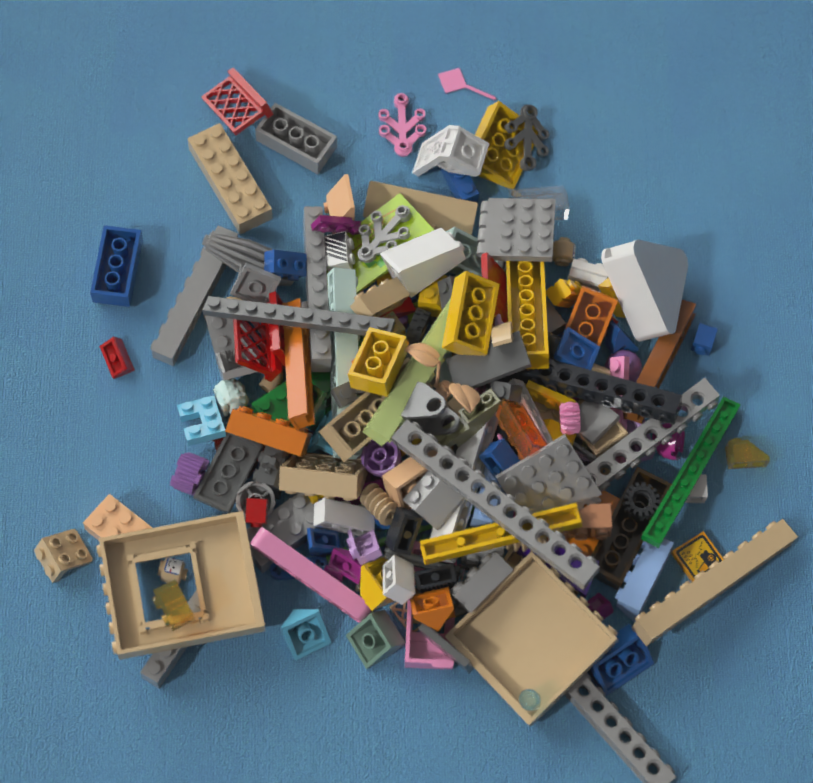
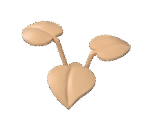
M415 343L405 349L404 352L411 354L421 364L427 367L437 366L436 380L433 386L436 388L435 391L442 395L446 402L452 394L469 413L473 411L480 402V395L468 385L461 386L459 383L455 384L453 380L452 382L443 380L439 383L441 362L438 359L440 354L433 347L423 343Z

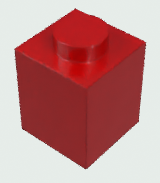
M247 498L245 522L250 523V527L261 528L262 524H267L269 500Z

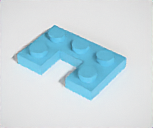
M214 395L177 405L181 422L201 418L202 424L183 428L188 446L226 437L225 428Z

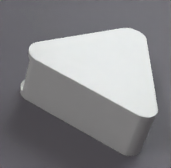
M635 240L604 249L601 255L602 264L635 339L641 342L675 333L688 270V259L684 251L643 240Z

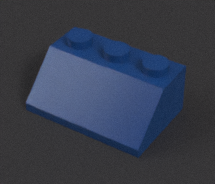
M630 624L617 631L618 635L616 638L619 641L587 671L596 685L603 690L605 696L654 664L648 647L631 628Z

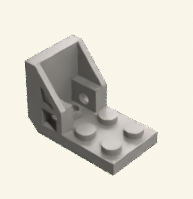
M205 316L221 379L228 380L257 372L235 362L233 319ZM240 324V327L243 329V331L247 332L244 326ZM241 339V342L247 347V343ZM249 349L251 354L254 357H257V355L252 351V349ZM242 353V358L249 361L245 354Z

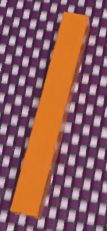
M300 298L282 303L285 306L302 308ZM283 326L288 418L297 431L315 424L308 328Z

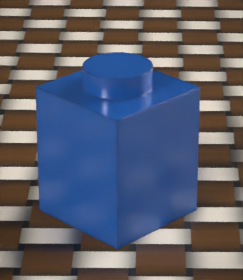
M699 323L691 350L699 355L709 356L718 328Z

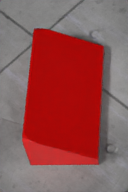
M113 336L99 346L113 379L135 370L121 338Z

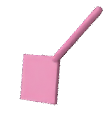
M460 68L438 74L445 94L467 88L492 100H496V97L467 85Z

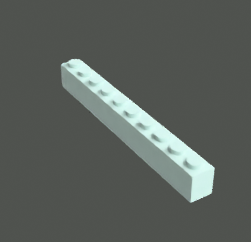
M333 267L327 274L329 311L355 314L350 307L355 301L354 297L357 295L358 277H356L355 269ZM330 331L332 357L330 369L331 390L349 381L348 372L352 366L351 361L355 359L359 351L358 341L360 335ZM331 394L332 420L352 403L339 408ZM364 446L349 459L358 458L362 454ZM333 450V458H340Z

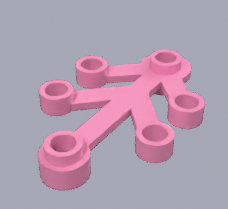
M399 93L394 98V106L398 109V123L389 116V111L386 109L380 110L378 115L380 121L387 123L399 133V139L390 133V128L387 125L380 126L379 135L385 137L394 145V151L398 156L406 157L412 151V144L426 134V127L419 124L415 128V133L406 139V133L419 121L425 119V111L417 109L415 115L406 123L405 108L408 106V97L403 93Z

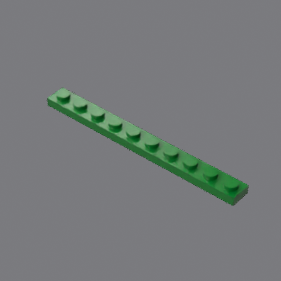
M723 396L642 534L641 540L657 548L660 547L738 412L740 404Z

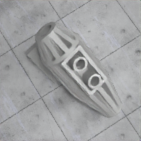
M212 232L209 235L206 234L202 241L204 250L239 272L230 295L245 301L267 303L269 302V293L274 292L277 286H291L294 282L289 281L288 277L281 279L280 276L264 270V252L273 250L250 239Z

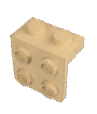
M75 529L44 537L34 549L37 559L40 560L46 575L52 583L58 582L66 571L90 564L93 560Z

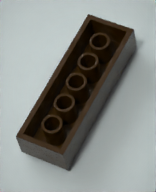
M639 467L636 468L611 516V537L599 540L591 555L595 560L600 561L598 565L599 572L594 578L616 590H619L627 572L643 543V540H641L642 534L652 519L651 516L648 520L645 518L644 521H640V518H637L636 521L633 520L634 516H627L628 512L625 513V507L622 505L625 492L631 485L634 486L638 482L641 485L644 482L646 483L645 486L650 484L652 485V490L654 488L657 490L656 494H659L661 504L672 485ZM638 495L634 498V504L639 508H645L649 504L648 499L643 495Z

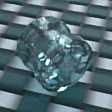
M527 689L520 694L519 703L524 709L534 711L540 707L541 697L536 691Z

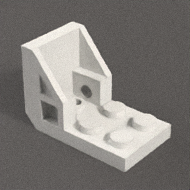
M449 125L422 143L412 174L420 176L423 173H427L429 169L438 166L447 172L476 177L481 172L489 143L460 126Z

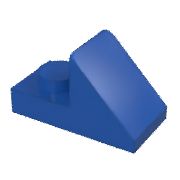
M611 320L607 330L605 346L612 354L616 353L621 347L624 350L629 349L631 352L636 353L639 348Z

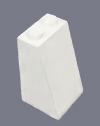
M442 228L380 253L392 278L397 277L410 293L411 298L466 259L463 252L465 248L460 241L456 242L454 236L450 232L446 233Z

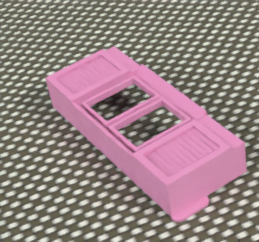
M415 541L412 554L422 556L420 541ZM414 567V572L426 570ZM408 599L404 667L453 669L454 660L424 637L421 632H412L413 613L410 599ZM455 617L446 620L444 623V633H437L449 644L451 643L445 635L455 627Z

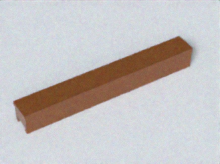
M682 299L675 333L658 338L636 383L660 388L696 316V313H693L696 303ZM623 411V419L641 424L645 419L641 415Z

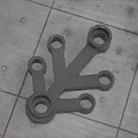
M524 105L520 110V116L505 125V130L508 133H513L517 130L518 125L525 121L524 129L504 143L506 149L512 150L517 146V143L524 139V156L520 161V167L524 171H531L536 167V160L531 156L532 142L537 148L536 153L539 157L543 158L549 153L548 147L541 142L549 137V131L544 129L538 121V111L533 105ZM532 125H533V126L536 128V130L538 131V132H537V135H536V134L534 133V131L532 130Z

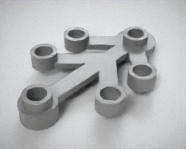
M398 206L395 211L396 215L383 230V216L381 212L374 211L371 214L375 239L371 243L369 239L371 234L370 227L367 224L359 227V232L362 236V247L358 250L357 255L362 262L370 263L375 259L376 255L391 249L390 247L393 245L394 247L398 246L394 240H405L410 237L407 227H401L398 232L391 233L399 222H407L411 219L412 214L407 206ZM387 242L386 246L378 247L381 243Z

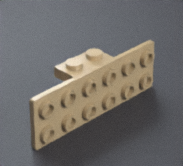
M376 181L369 182L363 217L367 218L400 193L434 230L442 228L444 231L456 227L472 235L478 207L477 202Z

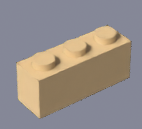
M397 277L391 280L386 279L378 287L374 285L366 293L360 292L354 297L355 301L350 307L357 315L379 317L402 305L410 296V293Z

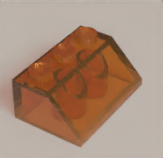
M507 399L501 400L496 413V417L499 420L498 424L507 433L509 443L516 448L520 461L546 446L545 439L524 405Z

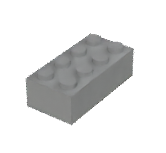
M274 103L271 107L274 115L270 118L265 116L255 129L256 141L319 174L337 148V136Z
M300 492L273 510L268 516L267 524H262V528L275 535L294 550L307 542L308 528L324 529L314 526V505L304 493ZM259 527L247 529L249 544L259 531ZM250 546L254 564L261 573H264L273 562Z

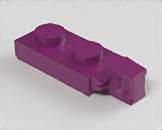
M319 215L311 224V229L321 233H340L346 231V233L358 235L360 234L359 227L361 226V221H354L352 217Z

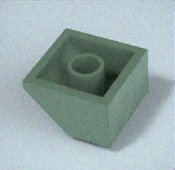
M385 610L370 613L346 635L366 669L391 656L405 644L404 639Z

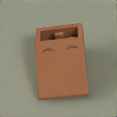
M590 504L579 510L583 527L560 532L566 538L565 540L567 538L587 540V537L605 540L607 537H611V504Z

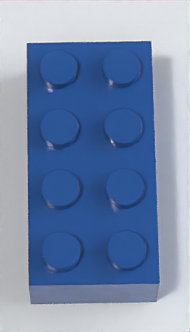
M104 225L90 291L93 303L130 307L143 243L141 230Z

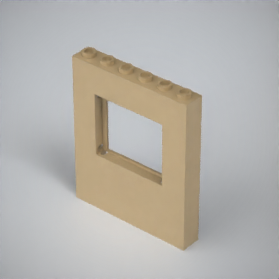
M243 511L99 538L100 545H96L98 557H102L103 564L99 565L101 576H105L106 583H103L104 595H108L109 602L106 603L107 614L112 617V622H109L110 634L115 636L112 648L113 653L118 654L120 660L265 632ZM191 553L201 612L145 622L135 563Z

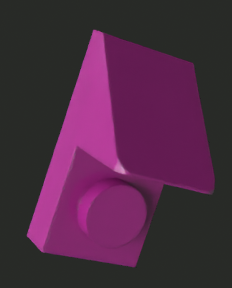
M333 548L328 566L359 585L362 565H360L358 559L354 560L349 550Z

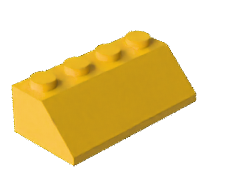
M468 271L455 277L443 338V349L458 355H487L499 290L498 283Z

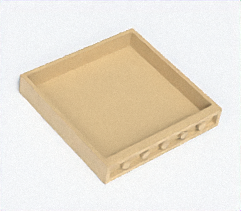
M532 551L471 613H468L445 635L447 640L470 660L472 666L529 726H532L619 641L616 638L618 633L610 625L606 627L601 622L603 618L596 611L592 613L587 608L589 603L582 596L577 598L573 594L575 589L567 581L563 584L559 580L561 575L553 567L549 569L545 565L546 561L540 556L535 555Z

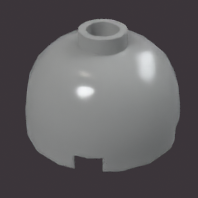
M255 481L243 485L236 497V507L239 512L243 511L244 518H246L247 498L269 500L268 516L273 512L276 504L272 489L265 483L259 484Z

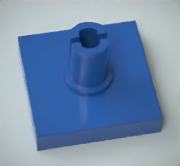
M568 327L563 333L553 358L559 362L591 370L600 346Z

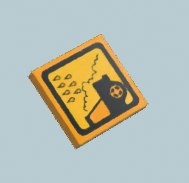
M704 531L671 551L672 556L691 582L695 580L694 577L699 572L710 570L708 567L715 561L721 562L724 560Z

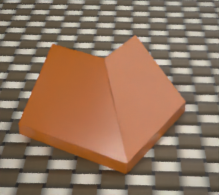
M449 587L415 594L410 599L414 619L436 631H439L447 619L455 617Z

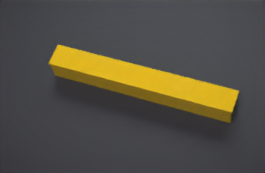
M577 503L536 512L532 515L538 520L541 518L549 524L548 528L553 532H564L583 527ZM495 522L420 541L424 564L429 565L519 543L520 541ZM525 523L522 526V529L525 531L533 528V525L530 523Z

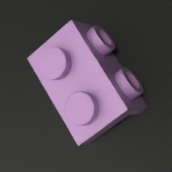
M351 529L347 531L349 538L346 540L350 547L349 551L354 560L358 559L360 565L374 561L382 556L374 530L356 538Z

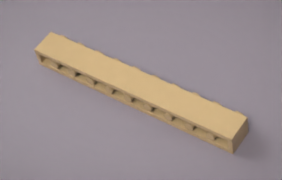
M784 519L777 523L775 521L771 522L766 527V531L763 533L761 530L752 536L753 540L749 543L747 540L737 547L739 550L736 552L731 550L723 557V561H715L708 567L710 570L707 572L701 571L694 577V581L691 583L686 581L679 587L680 591L677 593L672 591L664 598V602L660 603L658 601L649 608L651 611L646 614L645 612L640 613L635 618L636 622L631 628L646 646L650 645L788 548L798 536Z

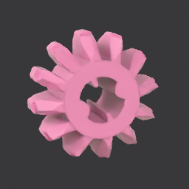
M574 402L561 403L559 411L562 434L574 435L579 433L581 430L579 404Z

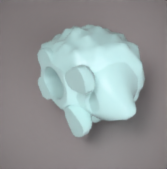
M234 378L221 380L213 389L224 417L228 416V414L231 415L232 409L239 408V406H247L249 402L245 386L241 381H237Z

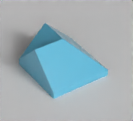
M293 609L281 626L282 636L295 661L331 644L318 609Z

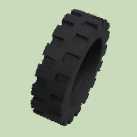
M419 307L417 308L405 335L409 342L408 346L422 342L429 324L431 312Z

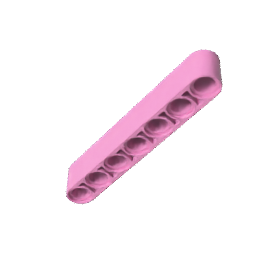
M261 527L249 545L355 621L360 623L371 612V609L365 604L362 597L266 529Z

